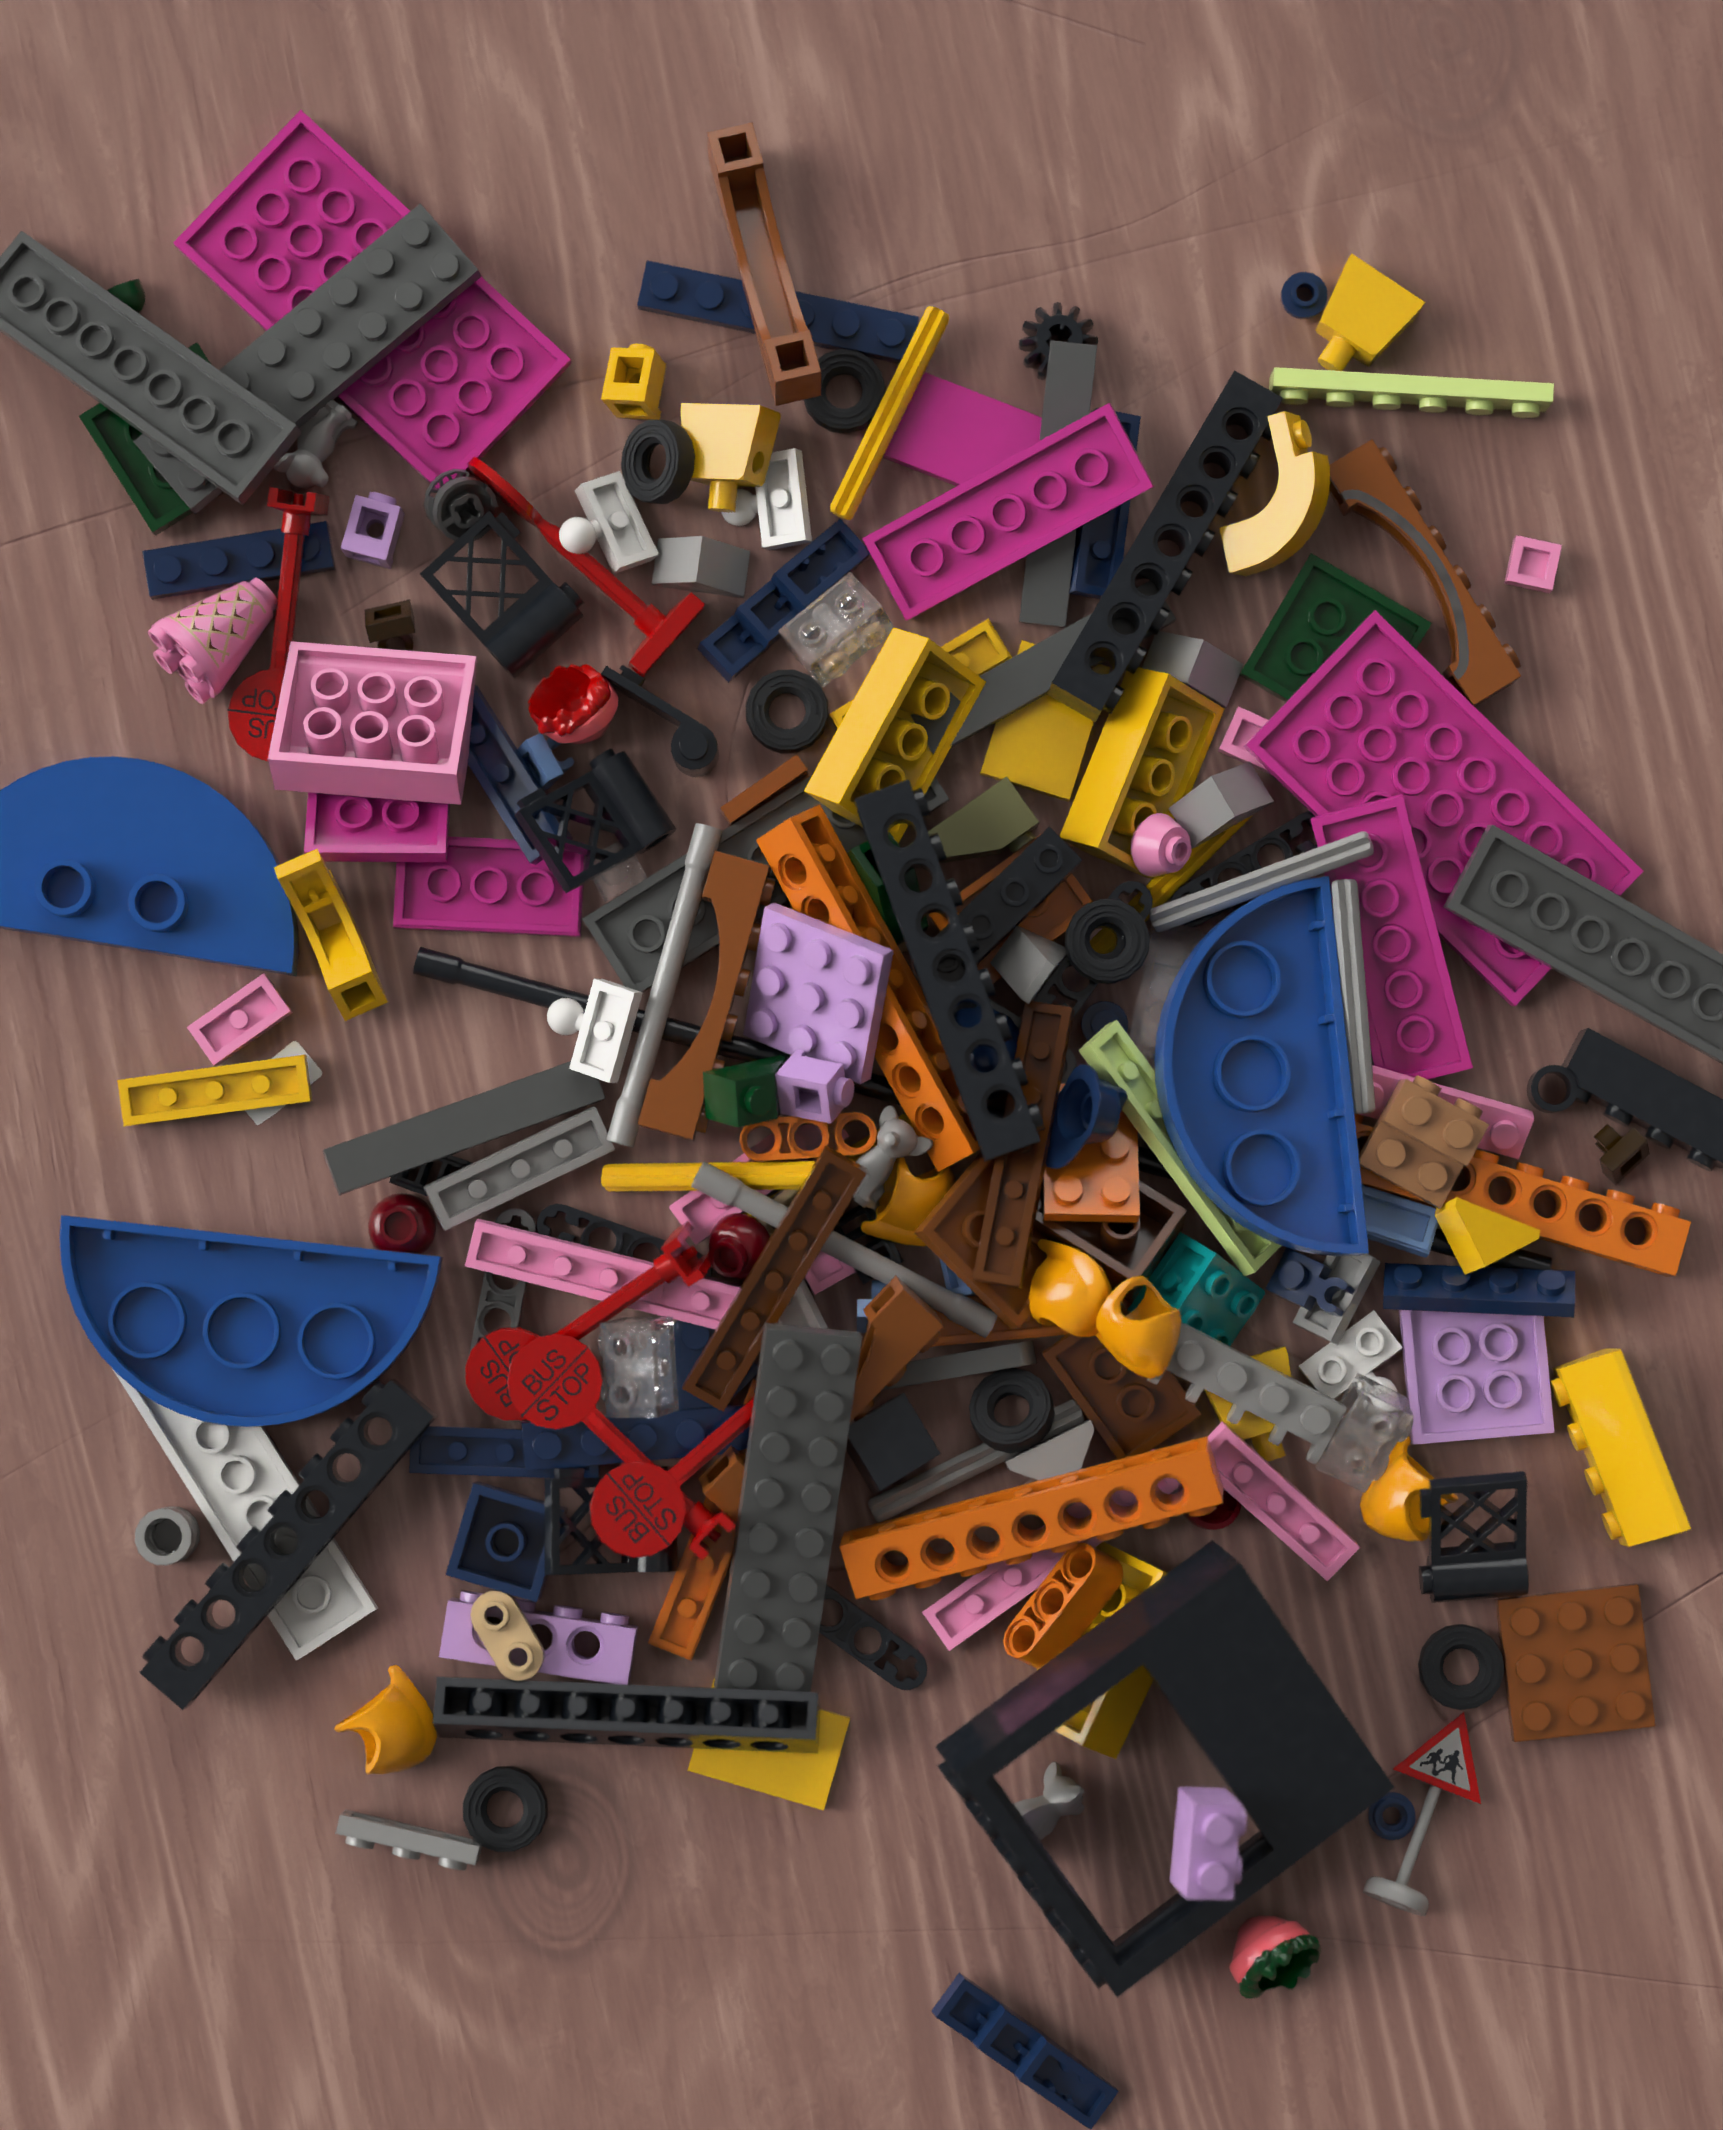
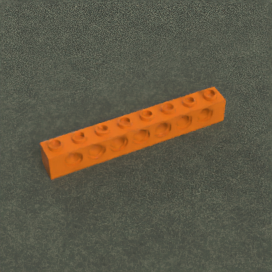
M819 804L788 818L756 839V842L793 909L893 950L875 1059L918 1137L929 1138L933 1141V1146L927 1154L937 1172L980 1150L923 991L821 805Z
M1354 1114L1357 1139H1368L1374 1127L1362 1124L1364 1116ZM1477 1149L1468 1166L1462 1168L1465 1173L1464 1186L1459 1191L1450 1190L1445 1202H1448L1457 1197L1541 1230L1539 1235L1541 1240L1666 1277L1676 1276L1691 1225V1221L1678 1218L1680 1210L1677 1208L1653 1203L1650 1210L1634 1205L1635 1196L1611 1189L1607 1190L1606 1196L1588 1191L1590 1183L1562 1176L1561 1183L1543 1178L1544 1169L1517 1162L1516 1169L1498 1164L1499 1156ZM1360 1166L1361 1182L1363 1185L1436 1208ZM1495 1178L1505 1180L1510 1187V1197L1503 1205L1493 1202L1488 1194L1489 1184ZM1541 1191L1549 1193L1555 1200L1554 1213L1548 1218L1541 1217L1534 1209V1199ZM1585 1205L1594 1206L1600 1213V1224L1592 1232L1584 1229L1579 1221V1213ZM1632 1218L1640 1220L1646 1231L1643 1241L1638 1245L1630 1243L1624 1233L1626 1223Z
M1208 1436L845 1531L839 1548L855 1599L869 1596L870 1600H880L895 1594L897 1588L914 1584L915 1588L919 1589L930 1587L939 1583L943 1576L958 1572L963 1577L976 1575L986 1570L987 1565L1004 1560L1008 1565L1022 1563L1032 1558L1033 1553L1046 1549H1051L1053 1553L1068 1551L1075 1548L1079 1544L1078 1541L1096 1537L1099 1541L1114 1539L1122 1535L1124 1529L1142 1525L1145 1529L1160 1527L1168 1523L1170 1517L1188 1513L1191 1517L1206 1515L1213 1512L1217 1508L1216 1505L1223 1504L1224 1489ZM1174 1478L1183 1485V1489L1175 1494H1167L1161 1491L1157 1484L1163 1479ZM1127 1490L1136 1496L1137 1501L1130 1506H1121L1115 1503L1111 1496L1117 1491ZM1080 1502L1087 1505L1091 1513L1084 1518H1075L1067 1512L1066 1507L1071 1503ZM1034 1514L1043 1519L1045 1526L1038 1530H1030L1022 1525L1020 1519L1025 1515ZM983 1526L991 1527L997 1531L999 1538L992 1542H985L976 1536L975 1530ZM942 1538L949 1541L954 1550L946 1554H940L934 1551L929 1543L934 1539ZM892 1550L900 1551L905 1554L908 1562L904 1565L896 1566L889 1563L884 1554Z

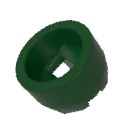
M140 279L127 281L106 290L138 313L144 307L145 292Z

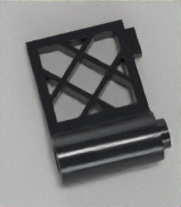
M488 511L420 573V576L478 638L497 662L515 679L583 617L578 608L584 602L566 582L558 587L515 540L521 532L503 512L495 518ZM487 525L501 539L500 559L473 557L474 537ZM468 543L467 557L454 556ZM507 547L519 560L506 559ZM446 562L467 563L466 590H448L433 574ZM473 563L500 564L499 592L472 591ZM506 565L525 566L538 581L524 594L505 593ZM452 595L466 596L465 609ZM471 596L499 598L498 618L485 630L470 616ZM504 598L518 599L504 611Z
M612 748L608 749L589 763L593 769L592 771L548 795L540 788L517 802L521 809L514 815L566 894L636 854H642L652 849L677 830L625 751L616 754ZM583 788L595 804L593 815L571 809L574 793ZM563 800L562 806H561V805H558V804H555V803H557V802ZM541 811L559 816L560 821L557 835L542 831L533 816ZM569 820L591 826L588 845L566 838ZM600 829L615 834L624 849L613 853L597 848ZM564 849L586 856L583 872L574 877L562 861ZM595 859L601 860V862L594 865Z
M660 1466L663 1470H668V1466ZM584 1468L554 1469V1478H545V1575L678 1571L677 1537L669 1547L653 1556L631 1558L621 1555V1562L609 1563L597 1550L602 1545L598 1535L590 1542L576 1527L590 1510L589 1506L593 1492L590 1494L585 1488L596 1487L603 1477H584ZM560 1488H572L584 1501L570 1518L560 1510ZM571 1534L584 1550L572 1564L560 1565V1544ZM591 1557H592V1558L595 1560V1562H596V1563L585 1564Z
M1525 1472L1429 1479V1489H1420L1421 1518H1429V1556H1427L1426 1565L1419 1566L1421 1594H1429L1432 1603L1527 1595L1529 1577L1526 1561L1527 1478ZM1515 1489V1496L1501 1509L1487 1500L1497 1490ZM1462 1493L1469 1498L1453 1513L1441 1505V1495ZM1480 1506L1491 1514L1492 1517L1475 1530L1463 1520ZM1501 1524L1514 1531L1513 1542L1493 1543L1487 1537ZM1454 1528L1468 1536L1459 1546L1441 1548V1540Z

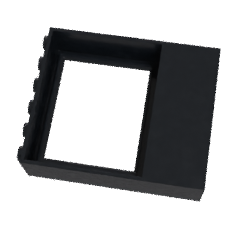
M1213 1540L935 1746L944 1759L937 1767L964 1801L967 1809L984 1829L995 1848L1017 1875L1023 1887L1043 1911L1044 1916L1063 1939L1074 1958L1098 1989L1107 1984L1116 1997H1119L1395 1788L1241 1563ZM1143 1665L1230 1791L1242 1804L1259 1832L1238 1847V1854L1242 1861V1877L1240 1882L1234 1886L1233 1900L1185 1899L1178 1892L1112 1942L994 1775Z

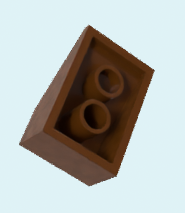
M1139 1180L1140 1217L1138 1223L1043 1221V1188L1041 1186L1034 1228L1050 1241L1075 1247L1091 1256L1104 1269L1113 1291L1122 1282L1131 1277L1143 1276L1149 1279L1176 1237L1182 1232L1187 1210ZM1144 1285L1136 1286L1129 1290L1123 1298L1132 1303Z

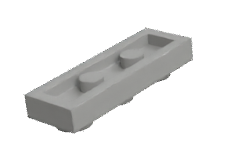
M344 1810L340 1814L336 1834L347 1836L346 1844L365 1849H373L374 1843L393 1847L392 1854L414 1860H419L421 1853L439 1857V1865L456 1870H466L467 1864L476 1865L482 1850L481 1844L473 1838L350 1810Z

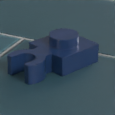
M1287 1247L1266 1287V1290L1310 1312L1317 1301L1321 1309L1335 1317H1342L1344 1311L1332 1304L1333 1295L1337 1291H1345L1353 1295L1355 1291L1350 1284L1341 1278H1328L1332 1269Z

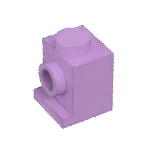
M370 492L368 498L355 495L341 545V550L346 557L391 569L394 550L405 515L402 508L396 506L397 500L395 498L377 492ZM374 523H381L384 525L383 534L377 538L370 537L368 535L369 527Z
M796 1049L775 1074L780 1114L831 1124L843 1108L851 1103L853 1098L854 1083L852 1079L845 1078L843 1064L806 1057L805 1050Z

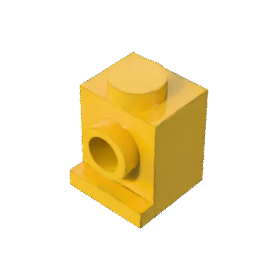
M631 344L628 348L611 347L601 400L616 418L660 420L661 410L658 407L667 366L654 348L644 344Z

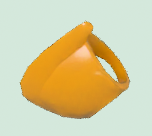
M896 1158L892 1172L883 1186L885 1192L879 1200L880 1206L876 1208V1219L874 1221L862 1222L861 1231L877 1238L904 1245L927 1246L914 1232L955 1183V1176L951 1167L948 1166L939 1172L934 1168L922 1175L914 1176L910 1172L905 1158Z
M1040 1239L1038 1247L1047 1254V1258L1036 1269L1031 1281L1029 1305L1032 1317L1040 1324L1046 1326L1057 1325L1077 1337H1092L1099 1333L1095 1327L1097 1315L1107 1297L1113 1292L1104 1269L1091 1256L1075 1247Z
M1143 1276L1131 1277L1113 1290L1102 1305L1096 1320L1095 1327L1099 1331L1096 1337L1122 1365L1137 1375L1153 1379L1164 1373L1175 1352L1181 1329L1180 1310L1169 1305L1149 1279ZM1146 1285L1144 1298L1138 1307L1124 1316L1120 1311V1303L1123 1297L1134 1287Z
M1404 1435L1374 1468L1373 1473L1364 1486L1359 1505L1363 1521L1370 1529L1380 1535L1408 1542L1425 1541L1429 1536V1518H1421L1420 1489H1429V1479L1435 1478L1408 1454L1407 1448L1411 1438ZM1456 1494L1441 1495L1442 1506L1455 1503L1458 1500Z
M392 1665L388 1668L391 1680L385 1689L334 1727L337 1732L355 1731L361 1736L365 1745V1769L367 1774L382 1775L410 1769L425 1761L431 1754L437 1739V1731L433 1725V1714L426 1700L398 1665Z

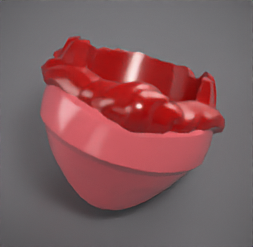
M571 664L568 668L557 666L548 677H543L528 700V710L531 718L538 725L540 734H545L557 743L584 744L597 740L605 734L617 711L618 694L612 683L590 665L583 664L579 667Z

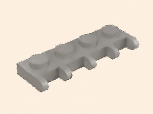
M1181 1322L1180 1337L1166 1370L1191 1382L1185 1395V1400L1194 1404L1203 1389L1233 1403L1228 1413L1227 1421L1236 1425L1245 1410L1275 1424L1270 1433L1269 1442L1278 1446L1286 1432L1289 1431L1312 1443L1306 1455V1461L1314 1465L1317 1464L1347 1407L1343 1403ZM1163 1374L1153 1379L1147 1378V1380L1157 1385Z

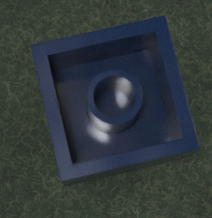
M480 1481L474 1482L445 1575L538 1602L542 1597L548 1575H545V1501ZM560 1506V1510L566 1515L568 1508Z

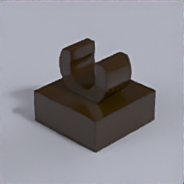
M410 599L365 609V628L370 643L378 642V648L388 649L387 641L390 638L399 637L404 641L407 651L413 650L412 633H415V619Z
M1606 1124L1594 1135V1138L1598 1141L1595 1143L1596 1146L1604 1153L1599 1159L1602 1173L1615 1185L1650 1154L1647 1140L1634 1127L1623 1138L1609 1124Z

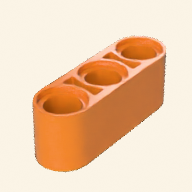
M857 1112L839 1113L831 1124L787 1116L744 1126L740 1133L739 1142L742 1151L755 1162L818 1159L826 1145L846 1157H857L873 1148L876 1143L877 1130L875 1123L870 1117ZM858 1121L866 1125L870 1136L865 1145L854 1148L848 1146L843 1141L842 1130L848 1123ZM807 1124L818 1127L822 1132L821 1144L811 1151L802 1150L795 1143V1133L801 1126ZM760 1127L771 1130L775 1137L773 1148L764 1154H757L751 1151L748 1146V1136L754 1129Z
M1079 1542L1075 1548L1066 1551L1009 1624L1003 1639L1004 1649L1007 1654L1036 1669H1040L1075 1643L1119 1588L1123 1578V1567L1119 1560L1087 1543Z

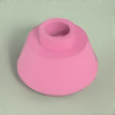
M1156 813L1147 817L1138 825L1131 840V855L1135 866L1142 874L1150 877L1180 870L1191 855V840L1188 832L1169 815Z

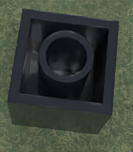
M905 1393L891 1398L868 1412L863 1418L849 1425L846 1451L872 1493L885 1489L941 1454Z

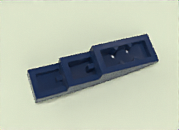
M841 519L837 520L777 570L768 583L736 609L733 616L701 641L697 649L729 683L796 625L870 556L869 550Z
M960 1972L931 2010L936 2018L970 2040L978 2050L1012 2072L1020 2082L1090 2130L1119 2092L1117 2088Z

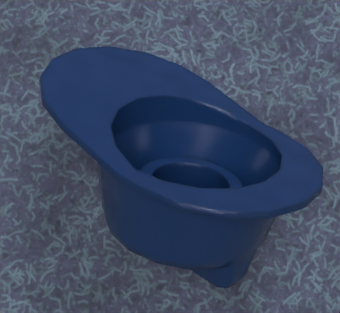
M1080 1064L1074 1068L1065 1086L1059 1093L1046 1166L1049 1168L1060 1169L1067 1166L1084 1145L1104 1142L1111 1138L1117 1129L1120 1113L1128 1098L1127 1093L1123 1088L1099 1079L1097 1072L1091 1065Z

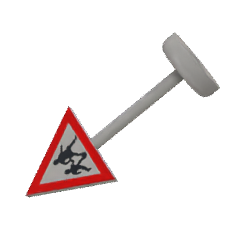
M1464 1712L1392 1769L1429 1784L1430 1788L1396 1882L1373 1876L1366 1881L1363 1893L1378 1901L1419 1916H1426L1429 1901L1424 1894L1408 1887L1407 1884L1441 1790L1481 1805Z

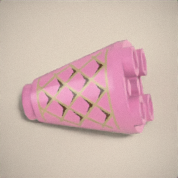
M255 577L249 583L242 581L159 619L148 631L149 637L158 647L153 652V655L167 673L172 674L177 671L186 681L184 684L191 696L199 703L204 704L208 699L214 698L222 691L270 623L274 615L273 611L277 608V598L263 581Z

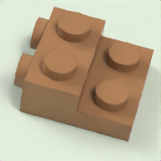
M1416 1075L1413 1082L1408 1079L1398 1081L1359 1154V1163L1361 1167L1436 1208H1441L1462 1168L1468 1166L1489 1124L1479 1119L1483 1113L1480 1108L1460 1098L1456 1100L1454 1105L1438 1096L1441 1087Z

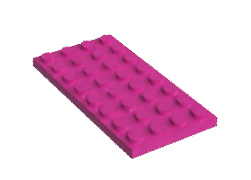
M300 110L173 244L256 323L267 331L406 216L410 210L310 117ZM480 277L338 395L337 398L431 484L441 473L452 469L469 472L470 469L467 463L471 458L476 457L481 460L572 362L564 352L484 278ZM457 473L450 475L452 479L456 478ZM444 477L442 481L445 484L449 479ZM439 482L435 485V489L440 487Z
M1376 610L1358 626L1243 746L1314 816L1403 794L1439 937L1511 1007L1516 1006L1551 968L1443 908L1487 825L1498 827L1618 896H1621L1643 872L1628 855Z

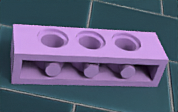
M461 1591L460 1599L452 1597L448 1600L439 1657L496 1666L471 1621L472 1606L477 1598L484 1593ZM515 1598L531 1626L534 1624L546 1625L553 1635L551 1646L544 1649V1661L538 1671L539 1673L611 1684L628 1685L630 1683L638 1626L628 1624L629 1616L601 1612L600 1620L581 1617L583 1609L563 1605H554L553 1613L535 1610L536 1602ZM491 1606L486 1611V1617H497L502 1621L503 1612L499 1607ZM582 1631L594 1633L600 1642L598 1653L591 1657L580 1655L574 1647L576 1634ZM514 1648L510 1653V1659L516 1665H524L527 1662L528 1655L524 1649Z

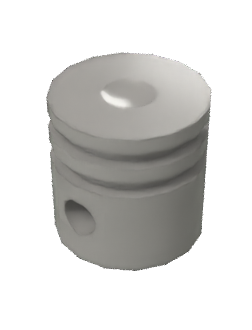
M167 1506L148 1512L139 1521L135 1530V1544L138 1552L146 1561L155 1565H170L187 1559L196 1550L200 1541V1528L196 1518L189 1511L181 1507Z

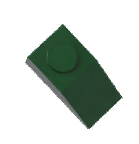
M778 1055L703 1072L706 1119L737 1128L777 1119L780 1115L775 1074L786 1062V1057Z

